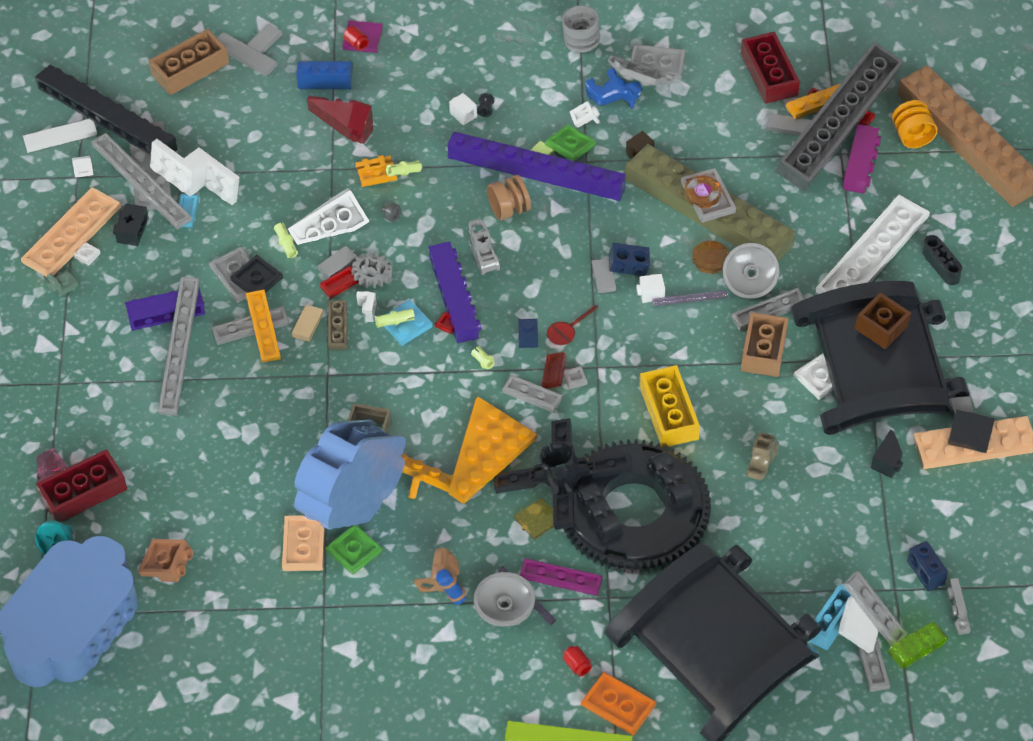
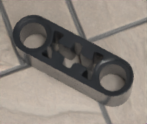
M927 236L924 239L923 256L945 283L949 285L958 284L962 272L961 263L938 236Z

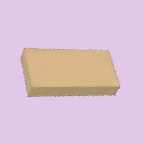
M305 305L292 331V337L310 342L324 314L323 309Z

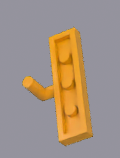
M402 454L405 460L403 473L413 477L408 494L409 498H416L421 481L449 493L453 475H448L439 468L430 467L420 460H414L407 457L406 454Z

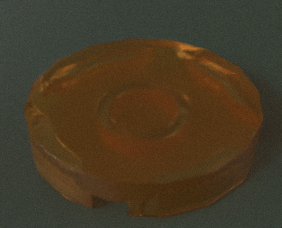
M717 241L701 242L693 250L692 261L696 268L704 273H717V271L723 270L724 261L729 251L722 243Z

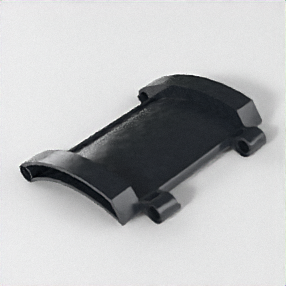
M878 281L845 286L804 299L794 304L791 308L797 327L816 324L837 401V407L820 415L824 433L827 435H833L866 422L899 415L925 413L954 415L955 412L951 398L968 397L970 395L966 380L963 377L944 379L928 324L939 325L946 320L942 302L940 300H931L921 303L918 290L913 282ZM880 292L911 312L908 327L886 349L854 329L858 314Z
M702 542L676 559L643 587L605 629L604 634L617 648L624 647L635 635L711 713L710 720L699 733L707 741H724L746 715L768 694L798 670L819 658L820 654L808 641L815 638L822 627L809 614L803 615L796 623L794 622L792 625H789L738 574L747 569L752 562V558L739 545H734L721 557L710 545Z

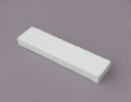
M87 119L24 135L23 139L28 153L97 135V130L94 122Z

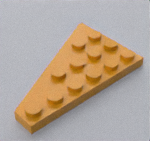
M477 397L448 494L465 504L536 441L537 434L482 398Z

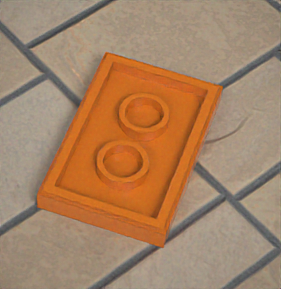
M603 672L581 701V706L634 736L656 706V701Z

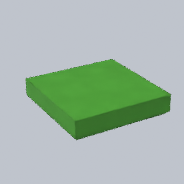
M568 124L545 142L546 146L572 161L577 160L596 144L595 140Z
M353 525L326 546V551L354 575L380 554L382 547L358 525Z

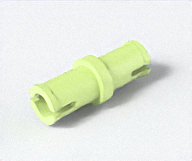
M402 161L399 164L387 165L386 173L388 176H406L409 173L420 172L422 165L419 163L420 161Z
M278 223L274 226V230L279 238L278 242L284 248L287 257L290 258L291 256V258H294L298 255V251L293 244V237L288 233L284 223L282 225Z
M412 308L399 312L394 310L390 314L375 316V323L377 328L388 325L397 326L399 323L415 320Z

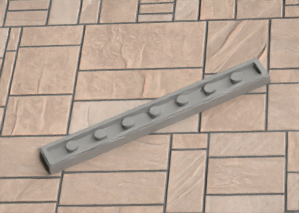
M107 133L92 141V146L177 230L192 221L191 215Z
M181 277L158 414L178 416L200 278Z

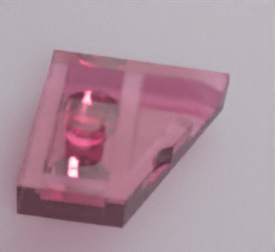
M55 448L37 456V482L67 468Z

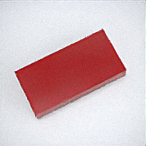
M349 266L319 284L323 292L332 299L358 284L359 280H354L352 267Z

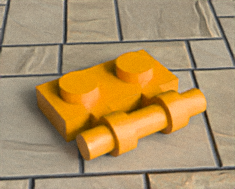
M380 155L375 159L368 160L366 158L360 162H355L362 187L397 180V175L388 176L386 173V166L393 165L391 155Z

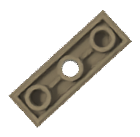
M347 300L328 301L329 350L348 349Z

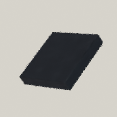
M255 255L230 276V281L246 293L265 290L266 293L283 279L281 272L258 255Z
M956 409L948 444L987 453L995 418Z

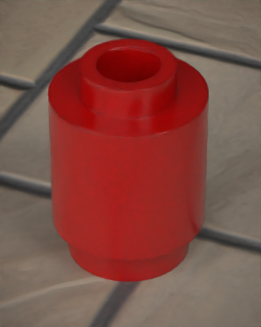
M356 26L348 27L344 31V40L356 50H364L368 46L369 40L367 35Z
M570 646L564 651L563 660L574 674L582 677L590 672L592 669L591 661L579 646Z

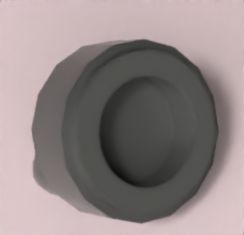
M391 203L387 208H381L385 212V218L388 221L395 222L401 215V207L398 204Z

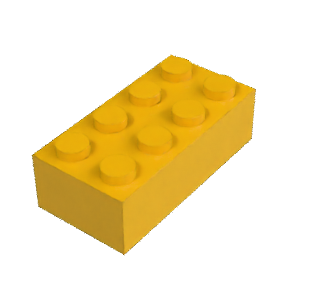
M675 365L640 373V390L661 448L666 445L669 447L699 440L700 425L678 366Z

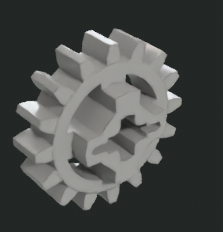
M369 252L368 256L361 254V258L356 257V261L352 264V275H354L355 281L359 280V285L366 284V288L369 285H372L373 288H376V285L383 287V282L388 283L389 278L392 277V265H390V260H385V255L379 257L378 253L372 255Z

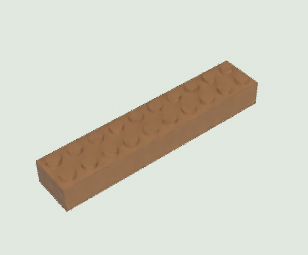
M928 65L899 81L898 95L905 102L912 100L925 102L938 128L937 134L1012 207L1033 196V166Z

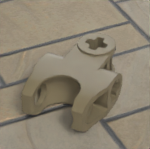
M760 433L756 437L752 448L751 462L746 473L748 477L757 480L766 478L769 466L775 460L779 448V442L775 441V436Z

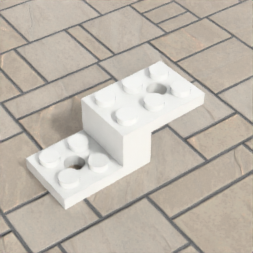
M156 139L152 142L150 168L178 187L180 191L188 196H192L206 186L229 204L233 205L237 202L240 177L205 151L198 148L183 158L160 140Z

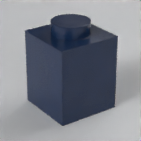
M537 318L518 319L519 348L538 347Z

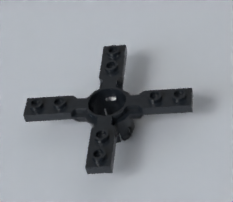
M570 418L551 421L552 443L549 444L550 448L548 445L542 448L539 457L541 464L534 465L533 468L498 473L494 477L496 493L535 488L538 484L542 483L553 487V525L555 530L575 527L573 485L577 483L580 477L600 478L632 473L630 453L598 458L576 457L572 445V422Z

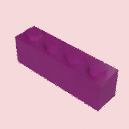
M858 124L844 177L843 190L864 194L866 187H870L872 176H869V173L873 174L875 163L872 161L877 159L878 149H876V146H880L882 137L878 135L879 128Z

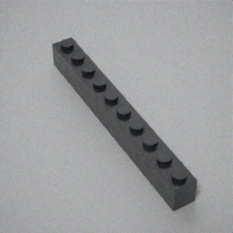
M48 65L35 76L39 90L147 154L151 155L152 142L156 139L176 152L178 150L174 135L168 134L159 126L151 124L147 119L139 117L135 112L127 110L121 104H117L109 97L100 94L97 90L91 89L84 82H79L72 75H67L60 68Z

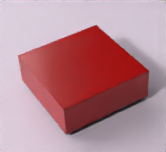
M444 312L435 323V327L452 334L454 327H452L449 320L451 316L449 313Z

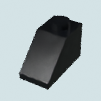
M893 430L888 432L872 457L871 469L890 478L896 472L899 473L903 466L901 461L903 453Z

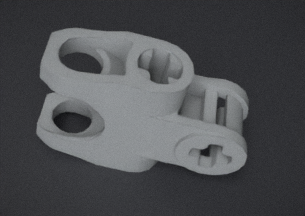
M481 219L470 221L468 225L471 236L469 246L480 274L484 275L486 272L494 270L500 271L498 257L492 247L491 237L484 221ZM479 225L483 229L480 232H474L472 228Z

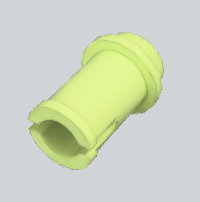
M480 346L476 347L479 352L474 349L471 353L472 356L481 363L482 368H492L495 363L494 358L488 355Z

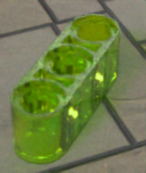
M931 622L892 645L888 650V654L901 669H904L942 647L947 642L948 637L936 622Z

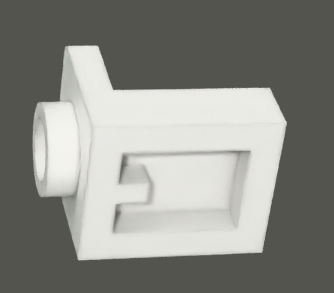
M588 101L570 111L577 128L591 120H594L597 124L600 123L598 118L600 113L597 107L592 106Z
M358 291L356 295L358 306H362V314H365L366 322H374L377 306L376 294L368 291Z

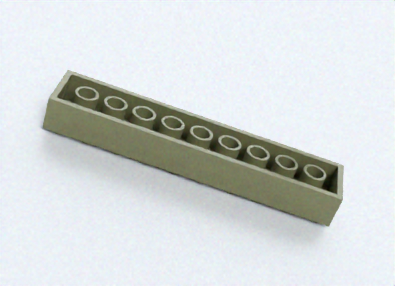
M649 144L625 165L626 180L736 247L746 243L763 245L772 251L779 262L794 246V230L730 192L728 193L736 206V213L701 223L681 184L682 177L696 174V172Z

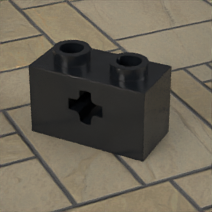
M125 204L124 209L119 213V221L113 228V234L116 237L117 243L132 246L139 245L149 220L147 207Z

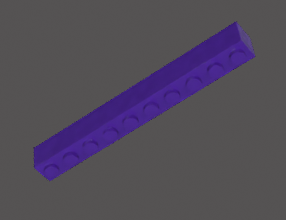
M453 131L447 144L449 159L519 175L616 201L621 200L626 188V174L455 131Z

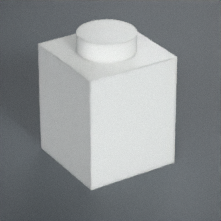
M464 93L449 101L450 114L463 126L477 117V105Z
M662 274L639 277V284L636 285L637 295L641 296L642 303L665 300V286Z

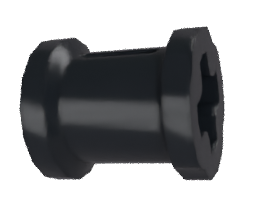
M488 93L481 94L479 96L480 105L477 107V114L482 117H489L493 112L492 105L495 102V98Z

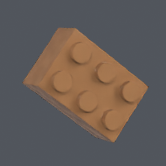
M751 312L742 356V372L779 377L789 318Z

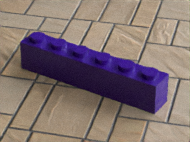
M450 241L428 246L429 259L446 311L451 316L449 320L452 327H454L453 333L456 342L461 343L479 339L481 324L479 319L476 320L475 318L477 316L475 306L470 303L472 301L471 293L469 290L466 291L465 288L467 287L466 278L461 276V263L456 261L458 259L456 248H452Z

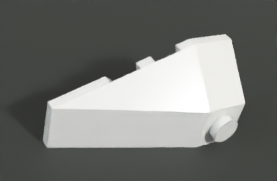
M347 188L296 222L288 230L298 245L355 231L368 223L369 220L351 190Z

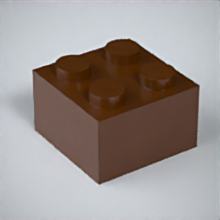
M880 292L858 314L854 329L886 349L908 327L911 312Z

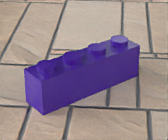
M200 288L194 317L205 315ZM170 291L125 302L131 330L173 322L178 291Z

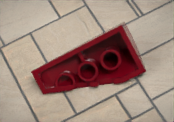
M308 96L307 98L308 110L354 142L365 144L374 130L371 105L356 100L343 102L342 99L329 101L325 97Z

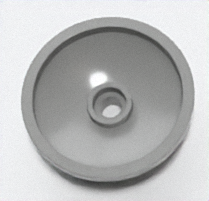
M757 243L742 244L734 248L724 261V281L730 291L741 298H761L767 295L778 281V261L772 251ZM754 270L755 274L754 276H749L748 272Z
M510 572L495 573L486 577L480 582L474 593V606L478 615L487 623L499 627L514 626L523 622L532 613L535 605V593L531 584L522 576Z

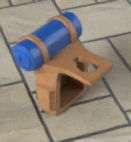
M447 548L435 549L432 576L415 579L414 584L420 592H445L448 599L456 605L462 604L467 598L465 596V589L457 582V575L460 573L458 559ZM427 583V584H430V585H432V586H431V587H425V586H422L421 584Z

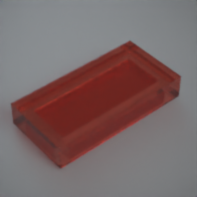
M565 352L547 354L542 379L543 388L562 386L567 358Z

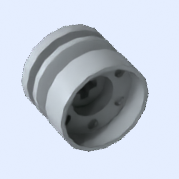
M579 5L568 9L563 14L564 43L569 50L584 53L595 49L599 45L601 39L599 16L593 8Z

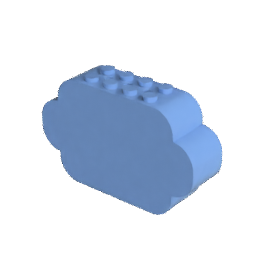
M372 420L332 423L322 434L318 445L308 451L299 467L295 478V488L298 490L294 503L295 509L305 514L306 518L320 522L321 526L327 529L341 528L343 526L349 527L350 525L369 522L379 510L383 500L387 499L396 488L405 465V460L402 457L406 445L405 437L401 435L391 436L385 433L383 429L376 427V423Z
M105 536L89 538L83 544L69 540L55 544L0 610V634L11 671L17 680L31 687L45 686L55 678L62 682L80 680L91 668L97 665L103 652H106L114 638L121 634L124 625L132 620L139 600L126 554L121 544Z

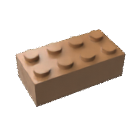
M209 29L148 60L151 75L169 95L229 64L226 47Z

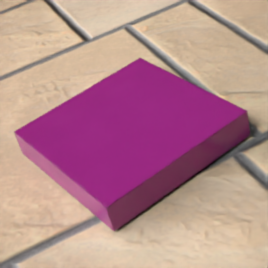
M348 20L347 28L356 26L367 35L369 44L364 50H356L344 40L343 50L377 53L383 23Z

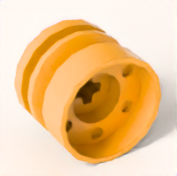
M921 100L905 102L896 108L892 114L891 120L895 125L901 142L907 148L922 147L931 142L937 135L938 128L926 103Z

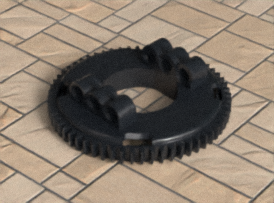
M629 439L627 444H623V441L620 440L619 445H616L613 441L612 447L605 444V449L598 446V452L592 449L591 456L585 453V457L598 458L630 453L632 473L600 478L580 477L577 484L573 485V488L575 486L573 492L575 527L563 529L567 539H571V545L575 544L576 550L581 549V555L587 553V559L593 557L594 563L600 561L601 567L604 564H608V569L611 566H614L616 571L619 568H623L624 573L626 569H631L632 573L634 569H639L640 573L642 569H647V572H649L652 567L657 571V566H661L664 569L665 563L670 565L672 560L675 561L679 556L681 557L685 552L694 548L696 543H700L709 523L711 513L710 491L707 490L708 485L705 484V478H701L702 473L697 472V466L692 467V461L687 463L686 456L681 459L680 452L675 455V449L667 451V445L663 449L660 448V443L653 446V441L646 445L645 440L642 441V444H638L637 439H635L634 444H631ZM642 484L654 489L666 508L662 515L650 524L638 527L626 526L619 523L617 516L613 510H610L605 498L612 490L619 486ZM701 509V514H697L695 524H692L695 511ZM610 549L616 552L625 553L627 558L626 560H624V557L616 556L609 553L605 555V551Z

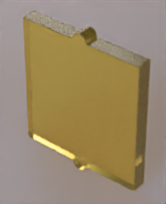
M542 498L514 516V519L521 525L522 530L526 531L534 540L554 527L553 508L549 507Z

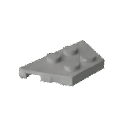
M611 54L608 60L619 74L624 75L625 79H636L646 86L673 83L675 77L674 75Z

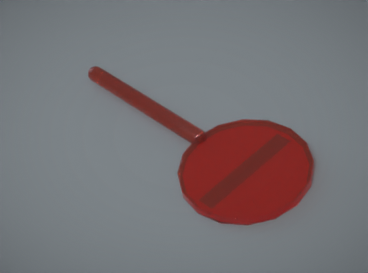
M598 305L589 309L571 324L567 322L551 324L547 330V337L550 342L555 345L570 343L575 337L573 326L596 310Z

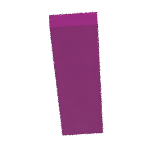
M526 558L520 572V576L528 581L598 596L603 580L601 575Z

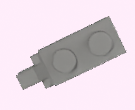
M953 578L950 579V587H947L949 600L953 599L954 605H951L953 617H957L955 629L958 635L969 634L971 629L959 579Z

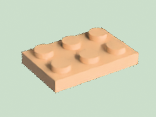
M285 516L283 571L323 570L325 528L321 526L320 522L310 520L305 516Z

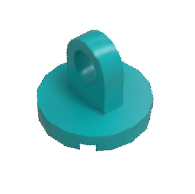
M55 520L46 521L37 529L35 534L36 545L40 552L46 555L55 544L62 541H73V530L70 525H64Z

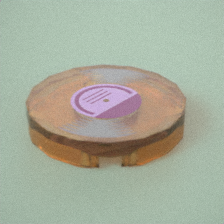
M703 175L690 179L686 183L684 194L689 204L698 205L699 208H709L719 202L722 189L717 180Z

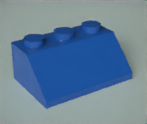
M298 61V89H351L353 61Z

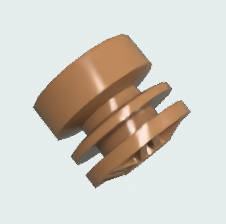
M519 175L505 178L504 184L501 181H497L487 185L490 206L499 221L511 218L513 210L518 215L522 211H530L529 194Z

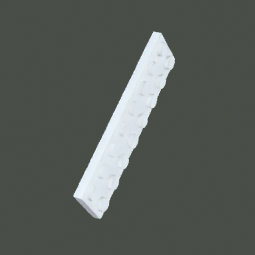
M898 195L816 287V292L821 294L845 286L872 282L925 222L930 212Z

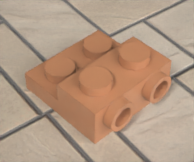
M152 539L138 573L141 576L158 577L162 582H178L180 577H183L186 573L185 566L187 561L193 557V549L186 540Z

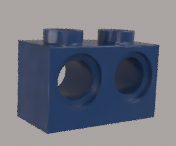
M613 242L609 252V271L646 276L650 266L649 247Z
M928 541L911 547L907 561L926 590L929 592L945 585L948 571Z

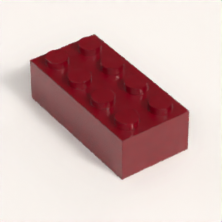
M775 31L741 40V56L765 104L799 95L800 81Z
M107 449L36 483L39 497L53 520L63 522L128 490L124 475Z

